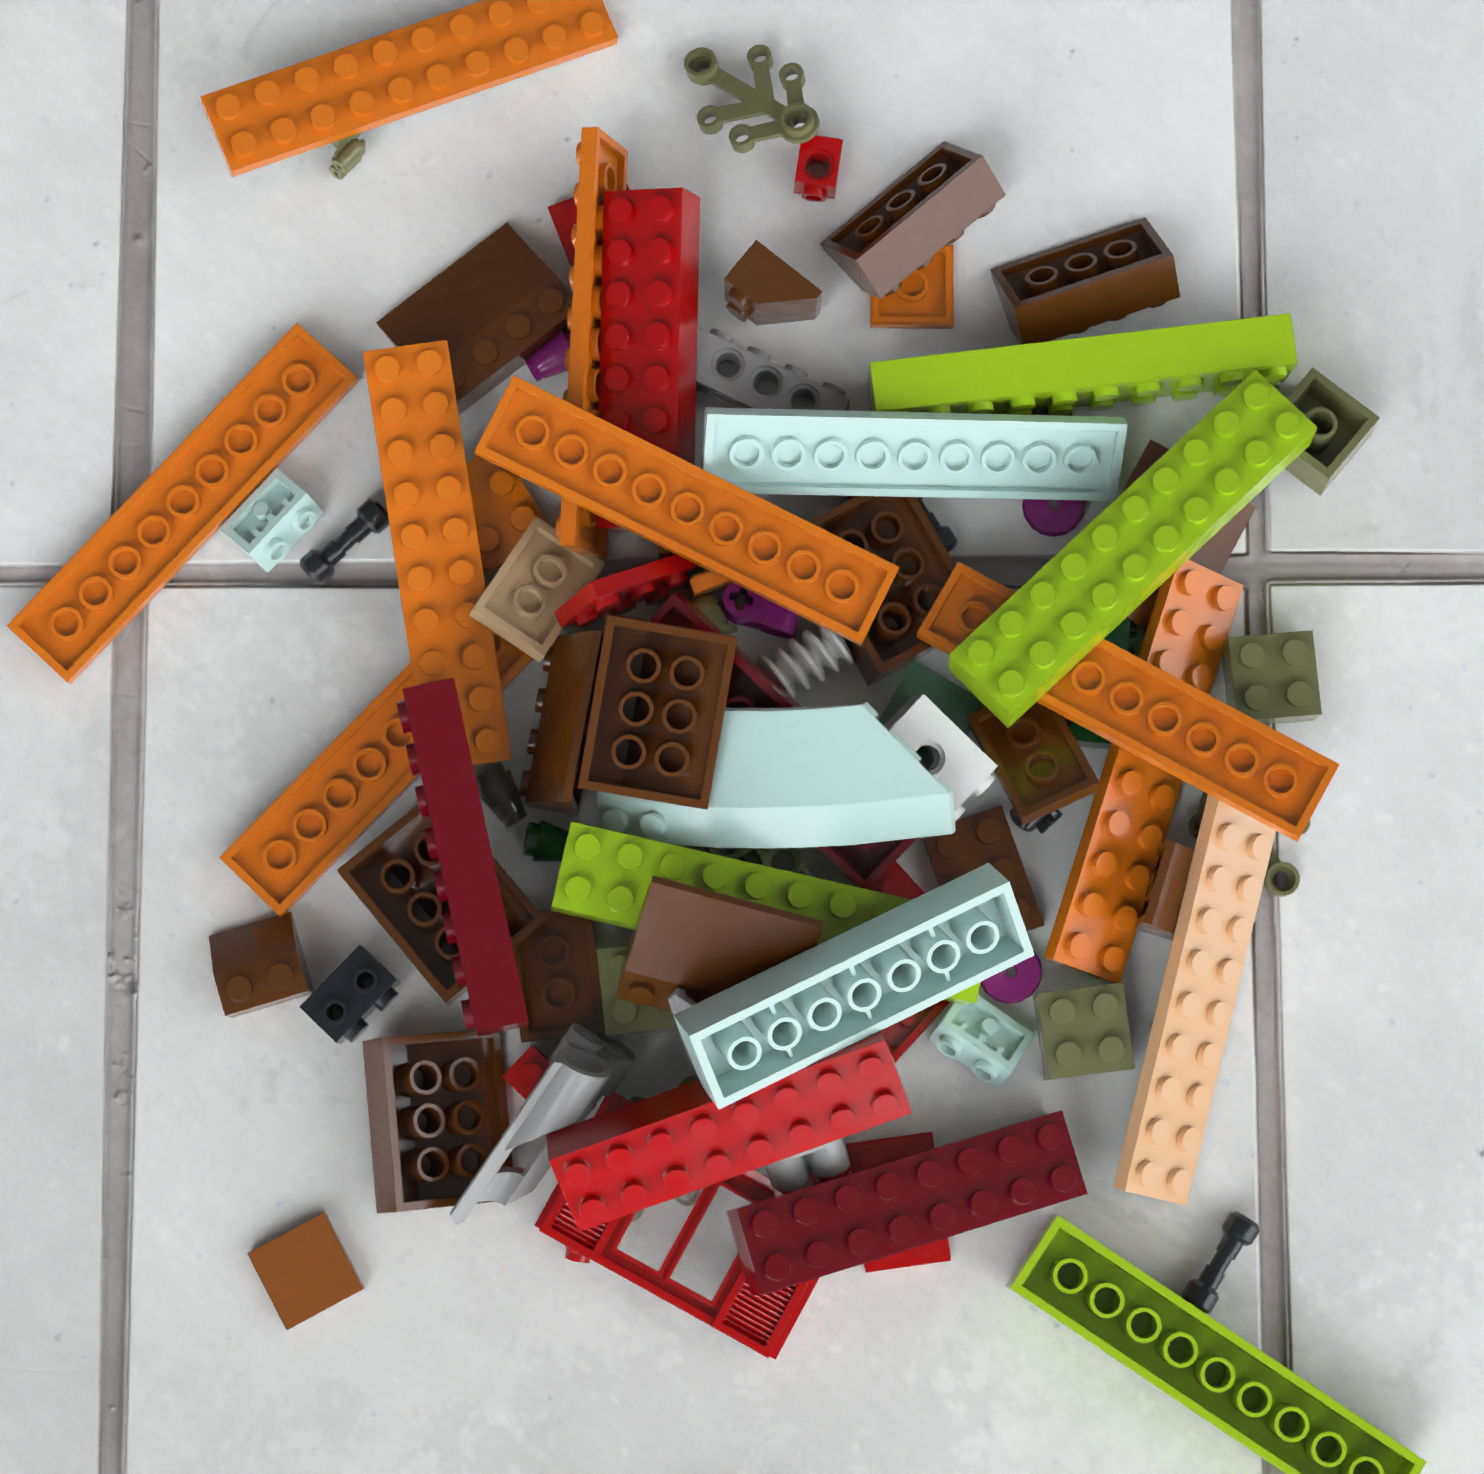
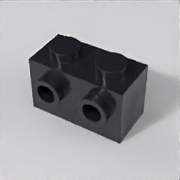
M359 945L300 1005V1008L336 1043L342 1044L346 1039L352 1043L369 1026L365 1019L376 1008L380 1012L384 1011L397 998L399 993L395 988L401 982L364 946ZM372 975L374 978L373 985L365 989L364 980L367 976ZM342 1006L343 1016L339 1020H335L334 1011L337 1007Z

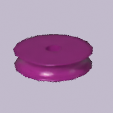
M1023 499L1022 509L1024 518L1030 527L1041 535L1051 537L1066 535L1077 527L1084 516L1085 500H1055L1059 503V508L1052 510L1048 505V502L1051 500Z
M1033 950L1034 956L1012 966L1016 970L1014 977H1007L1003 970L981 981L980 984L985 993L994 1000L1006 1004L1019 1003L1032 996L1039 987L1042 977L1041 961L1036 952Z

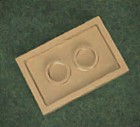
M535 516L473 607L469 616L538 662H541L564 628L560 627L554 612L588 583L594 581L606 563L595 556L580 555L560 546L556 529Z

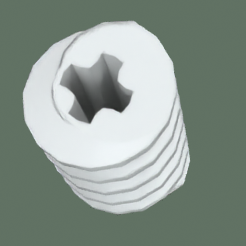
M816 624L818 637L809 630H804L802 632L803 645L791 638L787 641L789 654L777 646L772 650L774 662L761 655L758 658L759 666L794 699L796 697L794 684L799 683L808 691L811 689L809 681L811 674L823 682L825 681L823 667L828 666L837 674L840 672L839 658L842 657L850 665L854 664L851 651L842 636Z

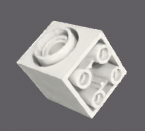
M924 694L912 695L884 724V727L893 736L898 733L915 752L922 746L927 749L930 760L925 769L936 780L941 778L953 790L955 821L965 811L961 804L973 794L977 797L981 795L995 780L991 773L998 766Z

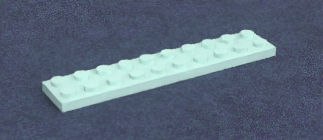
M705 407L701 469L752 494L1114 501L1117 499L1128 423L1124 417Z

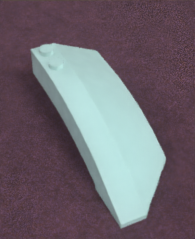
M867 701L864 704L822 707L725 708L708 810L598 791L596 797L600 828L681 846L714 848L847 846L948 835L956 831L953 790L941 778L936 780L919 763L922 758L898 733L893 736L876 718L878 713Z

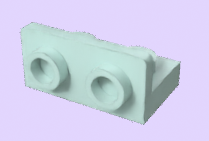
M276 468L219 529L245 551L261 568L269 572L286 556L287 552L303 535L313 528L315 523L324 514V511L302 488Z
M978 995L977 1002L970 1006L953 1002L929 1037V1041L936 1045L943 1055L958 1060L972 1070L979 1080L991 1083L995 1087H1000L1012 1073L1036 1034Z

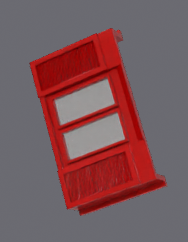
M614 1092L612 1095L604 1097L594 1117L632 1104L633 1102ZM756 1170L743 1173L581 1232L577 1228L562 1190L557 1183L534 1225L547 1236L703 1321L767 1358L770 1356L775 1360L819 1278L768 1294L751 1296L727 1211L787 1193L774 1190L771 1187L769 1178Z

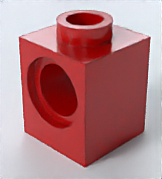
M815 135L811 140L800 144L794 193L801 194L803 199L812 202H824L826 198L835 199L843 139ZM819 163L826 166L829 172L823 177H814L806 169L812 164Z

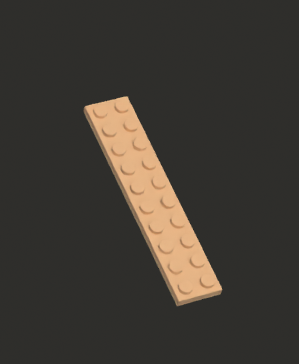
M1209 794L1201 820L1113 1188L1185 1206H1187L1276 833V830Z

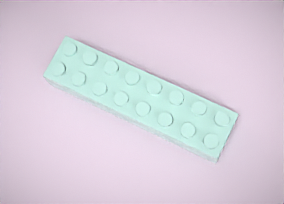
M987 863L673 1016L702 1088L717 1108L721 1109L1034 956V952L1010 882L990 863Z

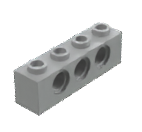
M699 328L697 332V391L732 408L794 409L791 405L793 400L804 396L813 401L815 407L812 410H849L850 399L844 397L846 392L840 387L828 382H823L821 386L807 379L808 374L796 366L786 364L783 368L769 361L771 357L758 348L749 346L745 350L733 344V338L720 330L712 328L708 332ZM724 361H732L740 368L739 372L732 377H724L716 369ZM761 379H770L777 385V389L770 395H762L754 389V385Z

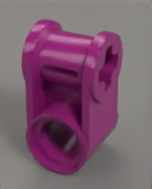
M733 582L725 588L721 607L729 622L757 629L766 634L781 638L795 637L799 615ZM738 594L746 596L745 603L748 605L744 606L743 611L735 609V602L733 600H736Z

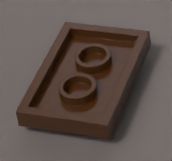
M1036 702L1009 728L987 707L966 716L967 723L982 751L998 766L994 773L1022 825L1028 824L1101 790L1096 774L1062 715Z
M1002 805L955 821L956 831L953 834L922 837L939 886L990 863L1010 882L1026 931L1028 932L1045 925Z
M551 909L539 911L546 922L513 950L529 1020V1026L519 1028L521 1043L563 1038L572 1023L580 1024L595 1034L605 1033L593 920L551 911Z

